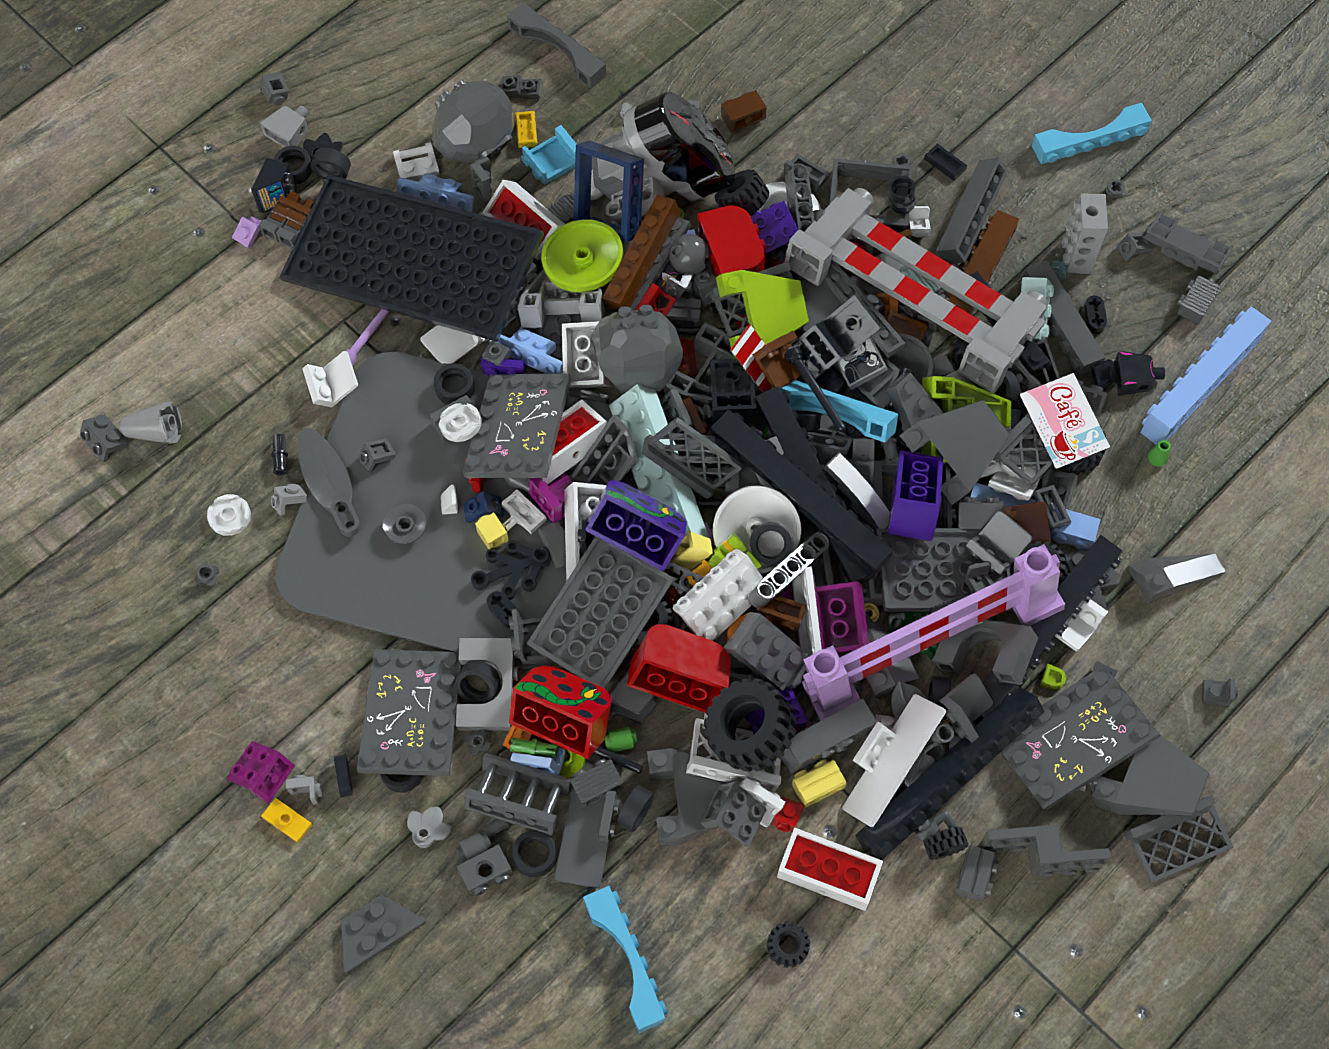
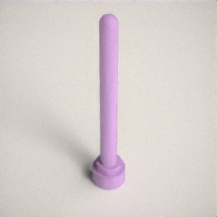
M381 309L351 349L346 350L352 366L356 363V354L390 311Z

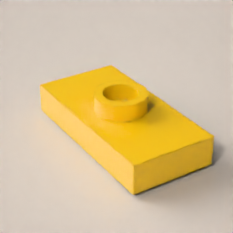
M535 111L515 112L518 148L538 146Z
M277 798L273 800L261 815L264 820L297 843L301 841L312 827L311 822Z

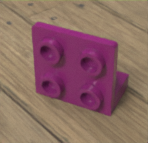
M565 473L549 484L541 481L540 478H530V496L553 523L565 517L564 490L573 482Z
M252 741L246 747L237 763L232 767L227 779L249 789L264 802L270 803L295 765L279 751Z

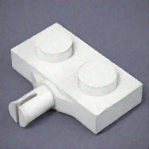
M515 490L501 503L502 507L511 516L502 524L506 531H509L517 523L532 534L547 521L546 516L518 490Z

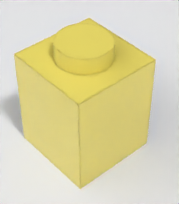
M495 513L484 515L475 523L477 533L488 549H496L509 541L507 531Z

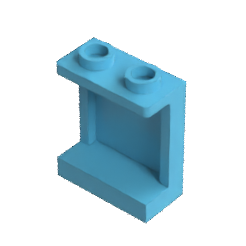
M560 125L555 128L554 137L531 150L526 146L522 147L523 156L521 158L523 163L532 169L534 177L537 180L540 179L546 185L575 168L576 143Z

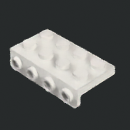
M735 549L728 553L716 567L712 568L700 582H697L684 597H681L673 606V610L681 616L693 634L714 641L752 605L748 598L749 593L763 577L745 553Z

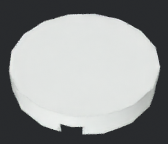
M457 403L442 412L439 428L443 436L450 441H466L478 433L482 419L477 408L473 405Z
M226 494L215 499L214 503L209 506L207 519L210 527L216 533L223 536H232L240 533L247 527L251 519V511L245 500L235 494Z

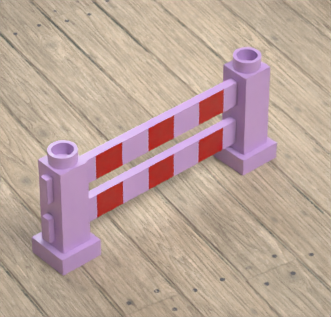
M1044 544L1032 548L1015 558L1013 575L840 658L834 646H831L803 659L807 674L803 675L804 681H802V685L819 720L822 721L861 700L853 683L1011 607L1020 623L1029 626L1064 610L1065 603L1057 591L1060 576V561L1057 555L1051 556Z

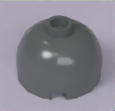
M685 234L676 238L669 250V261L672 267L681 274H684L685 271L694 272L693 276L699 274L706 266L704 264L705 258H709V246L706 240L697 235Z

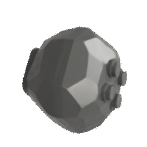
M461 80L455 84V89L451 92L448 90L443 92L439 96L440 99L434 104L437 112L432 128L433 144L447 159L472 163L485 157L491 159L502 151L513 138L511 136L514 127L512 104L505 92L487 81L465 82Z
M642 305L639 310H631L629 307L619 308L618 312L600 320L592 336L593 346L601 371L622 394H625L637 384L655 389L656 392L662 390L679 369L683 357V349L676 328L662 313L654 311L650 305Z

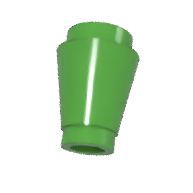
M1161 440L1148 452L1149 462L1153 466H1163L1168 462L1170 443L1166 440Z

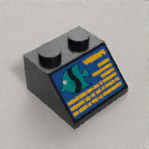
M266 158L251 189L259 212L265 213L272 210L274 205L278 203L280 196L286 198L291 191L296 193L297 185L288 163Z

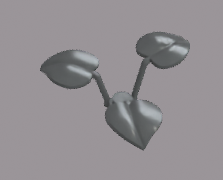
M902 681L896 684L891 696V708L897 719H899L914 694L926 699L925 694L919 688ZM950 722L949 725L940 724L937 726L930 737L932 743L919 754L903 780L907 787L935 763L931 756L925 755L930 749L945 742H949L951 749L962 739L953 729L955 727L953 723Z

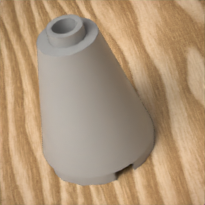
M163 402L124 416L119 423V430L127 438L172 444L178 442L181 434L178 435V428H182L181 415L177 406L171 405L173 402Z

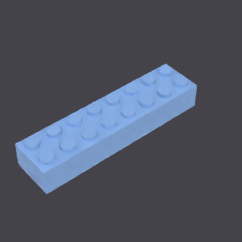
M1252 306L1246 312L1241 311L1235 319L1236 322L1233 325L1229 324L1222 334L1224 335L1221 338L1217 337L1210 345L1211 349L1209 351L1205 350L1199 356L1197 364L1192 363L1186 370V375L1183 378L1179 377L1172 386L1173 389L1170 392L1167 390L1161 396V402L1158 405H1152L1147 412L1148 415L1142 422L1144 426L1140 433L1154 444L1161 440L1168 441L1260 342L1271 323L1270 319Z

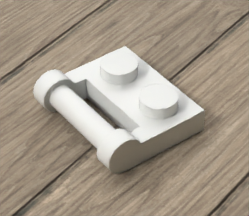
M431 142L425 143V146L409 150L393 151L400 177L416 181L420 180L425 174L440 175ZM428 153L426 157L405 162L401 161V159Z

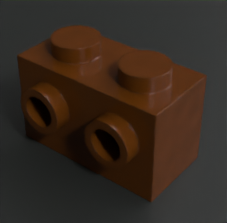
M755 90L722 103L721 117L732 133L766 119L767 107Z

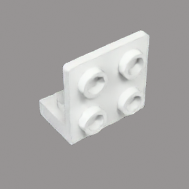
M346 351L341 352L324 368L309 364L302 368L313 404L333 407L358 387L350 357Z
M1010 453L1006 457L1011 462H1020V455L1017 453ZM1023 456L1024 462H1035L1034 459ZM1000 461L999 464L1002 469L993 475L988 486L996 492L1011 494L1018 500H1029L1038 487L1040 478L1031 487ZM1024 467L1025 473L1031 478L1037 474L1036 467Z
M1092 600L1089 603L1083 602L1080 607L1083 609L1080 615L1075 620L1070 619L1067 623L1069 628L1062 637L1057 636L1059 640L1076 652L1080 650L1099 627L1108 611Z

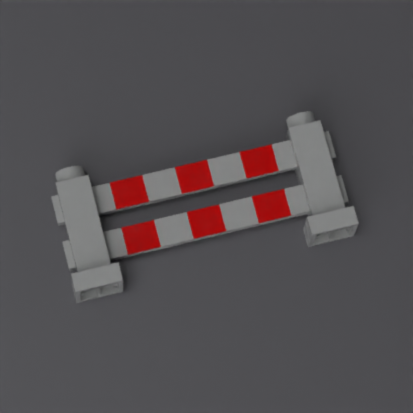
M848 188L840 197H836L817 222L814 221L805 232L798 230L790 238L785 262L789 261L793 272L814 285L819 286L828 274L830 262L833 260L970 343L966 348L958 373L993 394L1002 384L1008 367L1011 368L1023 353L1024 343L1027 340L1032 341L1046 322L1042 318L1048 307V302L1041 293L1036 291H1029L1027 294L1021 292L1014 302L870 217L869 211L874 205V199L863 188H856L854 191ZM853 236L858 237L993 318L997 323L992 328L854 245L849 240Z

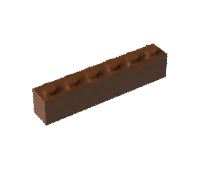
M656 195L602 297L608 309L618 312L621 307L631 308L680 214L674 199Z
M1000 210L996 211L994 217L990 215L986 223L988 228L986 232L982 230L978 238L980 243L978 247L974 245L970 253L972 258L970 262H965L962 271L968 275L978 271L988 284L1017 229L1019 218ZM951 293L946 298L947 301L972 315L975 309L973 306Z

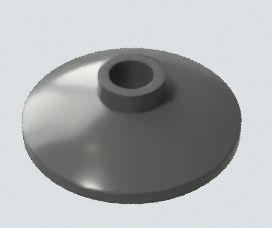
M400 504L387 512L383 520V529L391 541L398 544H409L418 540L425 532L426 517L417 506ZM404 525H409V528L402 529Z

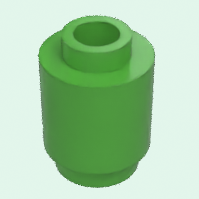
M626 726L608 731L604 740L606 750L616 753L634 748V743H637L635 730H630V727Z

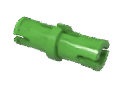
M513 737L511 740L513 744L510 745V751L556 759V752H558V745L539 742L538 739L526 740Z

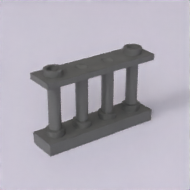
M484 753L482 769L486 770L478 790L468 788L465 795V809L552 836L556 823V815H553L552 812L560 793L569 795L570 779L560 774L556 775L513 762L498 755ZM495 773L508 777L499 797L486 794ZM516 780L529 783L521 804L508 801ZM538 786L551 790L543 811L530 808Z

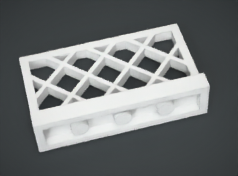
M805 567L801 575L792 581L794 601L807 605L798 631L799 646L804 651H813L814 654L822 650L814 590L816 585L812 567Z
M696 718L690 761L687 764L686 773L726 783L736 782L738 785L745 778L759 782L761 787L767 791L775 792L781 784V776H779L781 759L777 758L774 761L775 764L772 765L774 768L773 774L765 772L764 769L755 771L752 768V771L745 772L741 769L732 768L729 764L722 762L709 747L708 740L700 733V726L704 727V720ZM736 729L735 739L738 741L753 736L752 731ZM702 745L710 754L706 758L696 755L697 748Z

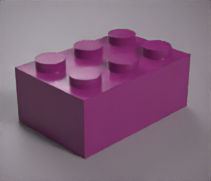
M849 582L814 587L821 648L826 649L834 646L839 655L850 653L869 644L862 584Z

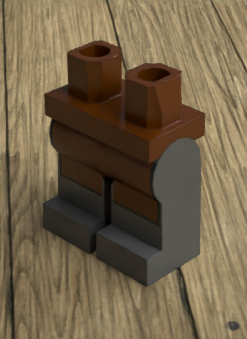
M292 191L286 198L280 196L270 215L259 224L262 235L293 249L314 201L306 199L304 204L301 205L299 204L301 201L300 196Z

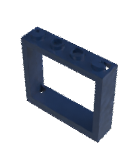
M593 141L576 144L573 221L596 220L605 223L619 235L622 241H632L641 225L644 158ZM592 156L624 167L621 226L590 215Z

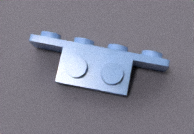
M425 174L418 182L402 177L398 179L397 193L473 212L474 196L460 193L462 183H458L453 179L438 178L434 174Z
M520 328L511 338L500 335L498 343L510 348L512 359L524 361L525 365L546 374H562L563 362L549 356L556 349L555 342L523 328Z

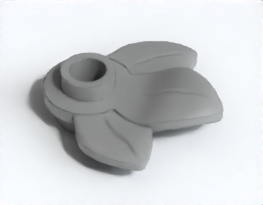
M431 807L423 814L414 810L409 814L407 827L412 832L413 842L418 847L427 848L434 841L443 840L449 836L452 826L442 823L443 813L440 807ZM427 834V836L421 837L420 835Z

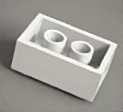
M600 321L562 324L563 374H570L571 382L569 389L610 387V380L600 369L592 342L595 327Z

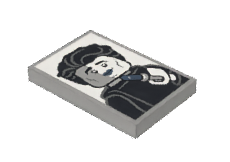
M858 323L852 325L850 328L856 329ZM871 337L837 363L851 390L888 371Z

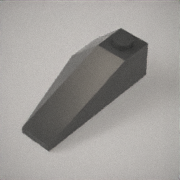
M865 613L869 643L886 636ZM907 657L868 676L867 679L874 694L881 698L893 692L898 682L902 681L910 684L919 680V677L911 660Z

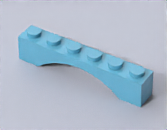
M1139 103L1125 107L1113 122L1095 131L1068 133L1052 129L1035 134L1032 148L1041 164L1052 163L1057 159L1072 157L1081 152H1089L1094 148L1105 147L1111 143L1125 141L1134 136H1142L1148 132L1152 120L1143 104Z
M793 380L780 388L781 392L785 391L790 400L788 405L791 410L812 411L827 415L808 384ZM821 389L840 419L856 427L866 437L885 443L895 433L898 419L897 413Z
M607 886L584 896V903L593 924L613 936L629 959L634 980L633 995L629 1009L639 1034L665 1023L666 1018L664 1015L668 1014L663 1000L658 1001L655 993L658 992L657 985L653 978L649 979L647 976L648 964L644 956L639 957L636 950L640 947L635 934L630 935L627 929L630 926V922L626 913L621 914L618 905L621 904L617 892H612L610 886Z

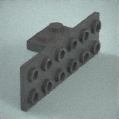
M592 754L585 760L582 770L586 772L594 768L593 765L604 758ZM613 763L621 777L623 767ZM572 788L555 881L598 889L601 887L610 836H614L616 822H613L614 813L618 814L620 800L617 799L618 792L607 790L606 798L583 809Z

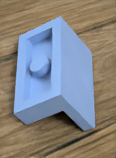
M558 748L556 759L513 752L510 760L559 775L566 750Z

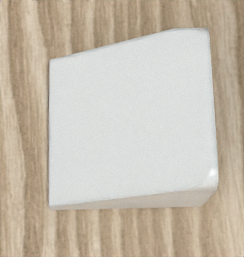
M450 485L441 495L442 514H455L458 512L457 491L454 485Z

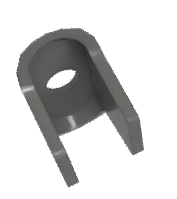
M628 670L609 693L611 696L609 716L620 714L642 724L656 707V702L653 700L655 695L628 687Z

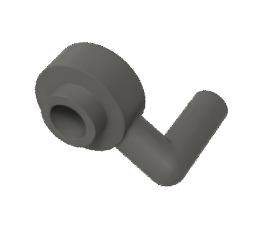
M943 810L934 818H928L914 832L923 841L930 835L935 834L942 822L948 828H955L958 825L949 812Z

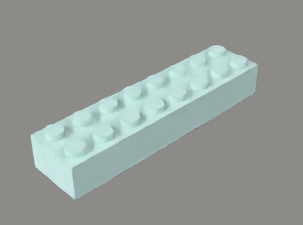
M637 384L611 403L609 407L612 415H616L630 430L637 460L631 469L640 492L677 511L686 521L685 534L691 531L708 537L692 489L642 454L644 438L649 434L654 436L668 423L656 390ZM669 439L659 440L665 445H670Z

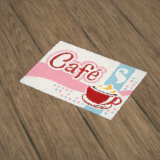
M1074 373L1020 394L1056 469L1110 447Z

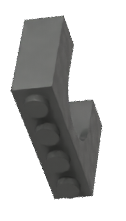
M986 619L981 624L972 626L941 641L932 661L941 672L960 675L967 656L975 645L984 640L1001 641V649L992 671L1000 682L1021 685L1038 637L1032 627L1027 624L1016 625L1010 624L1007 621L996 622Z

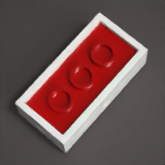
M502 180L483 211V214L488 217L542 230L544 236L534 257L537 260H541L542 249L548 237L559 227L565 225L519 184L508 180Z
M580 400L563 412L547 478H540L541 481H545L547 484L581 461L607 424V421L583 400Z
M794 828L777 878L866 911L883 861Z

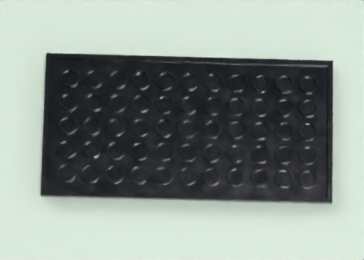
M328 174L279 278L288 283L498 342L544 233L542 230Z

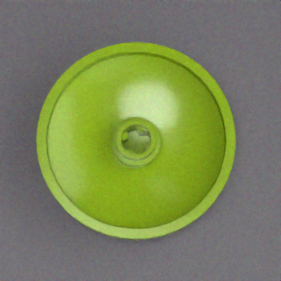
M577 220L559 227L548 237L541 254L542 265L548 279L557 287L571 292H587L606 285L612 280L624 258L623 246L619 235L610 226L596 220Z

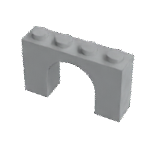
M460 638L459 661L461 665L471 661L485 662L502 674L503 684L498 696L488 703L457 704L456 727L459 731L510 730L512 726L509 724L514 680H518V667H515V659L518 658L516 657L515 650H512L511 638Z

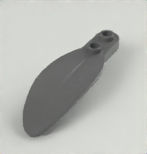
M304 428L298 436V455L305 482L316 501L325 510L332 513L340 532L344 536H354L360 531L361 523L352 506L353 489L348 472L328 441L317 431L311 428Z

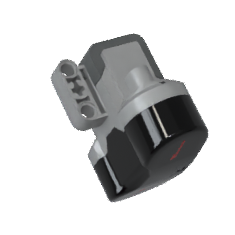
M664 92L627 110L623 119V132L599 143L644 158L641 217L647 214L657 194L666 196L676 191L687 200L697 202L732 186L735 181L733 160L721 133L703 112L673 92ZM592 156L594 186L611 199L606 205L605 213L621 225L624 167Z

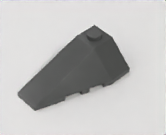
M1215 553L1146 558L1127 567L1148 604L1226 572Z

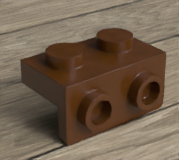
M776 596L766 606H758L756 613L763 615L772 624L779 625L786 631L794 630L798 632L807 605Z

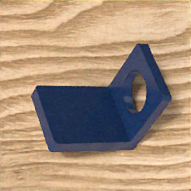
M481 492L464 502L466 522L471 523L486 513H495V515L503 517L504 510L501 504V497ZM491 500L496 502L497 510L492 507Z

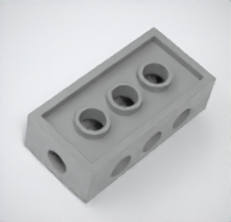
M1081 193L1078 202L1075 201L1074 213L1070 214V225L1066 226V236L1062 237V248H1065L1063 265H1066V273L1091 274L1108 230L1106 194Z

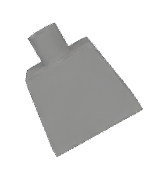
M301 105L295 111L287 106H283L260 123L263 133L283 148L298 146L308 132L305 117L309 112Z

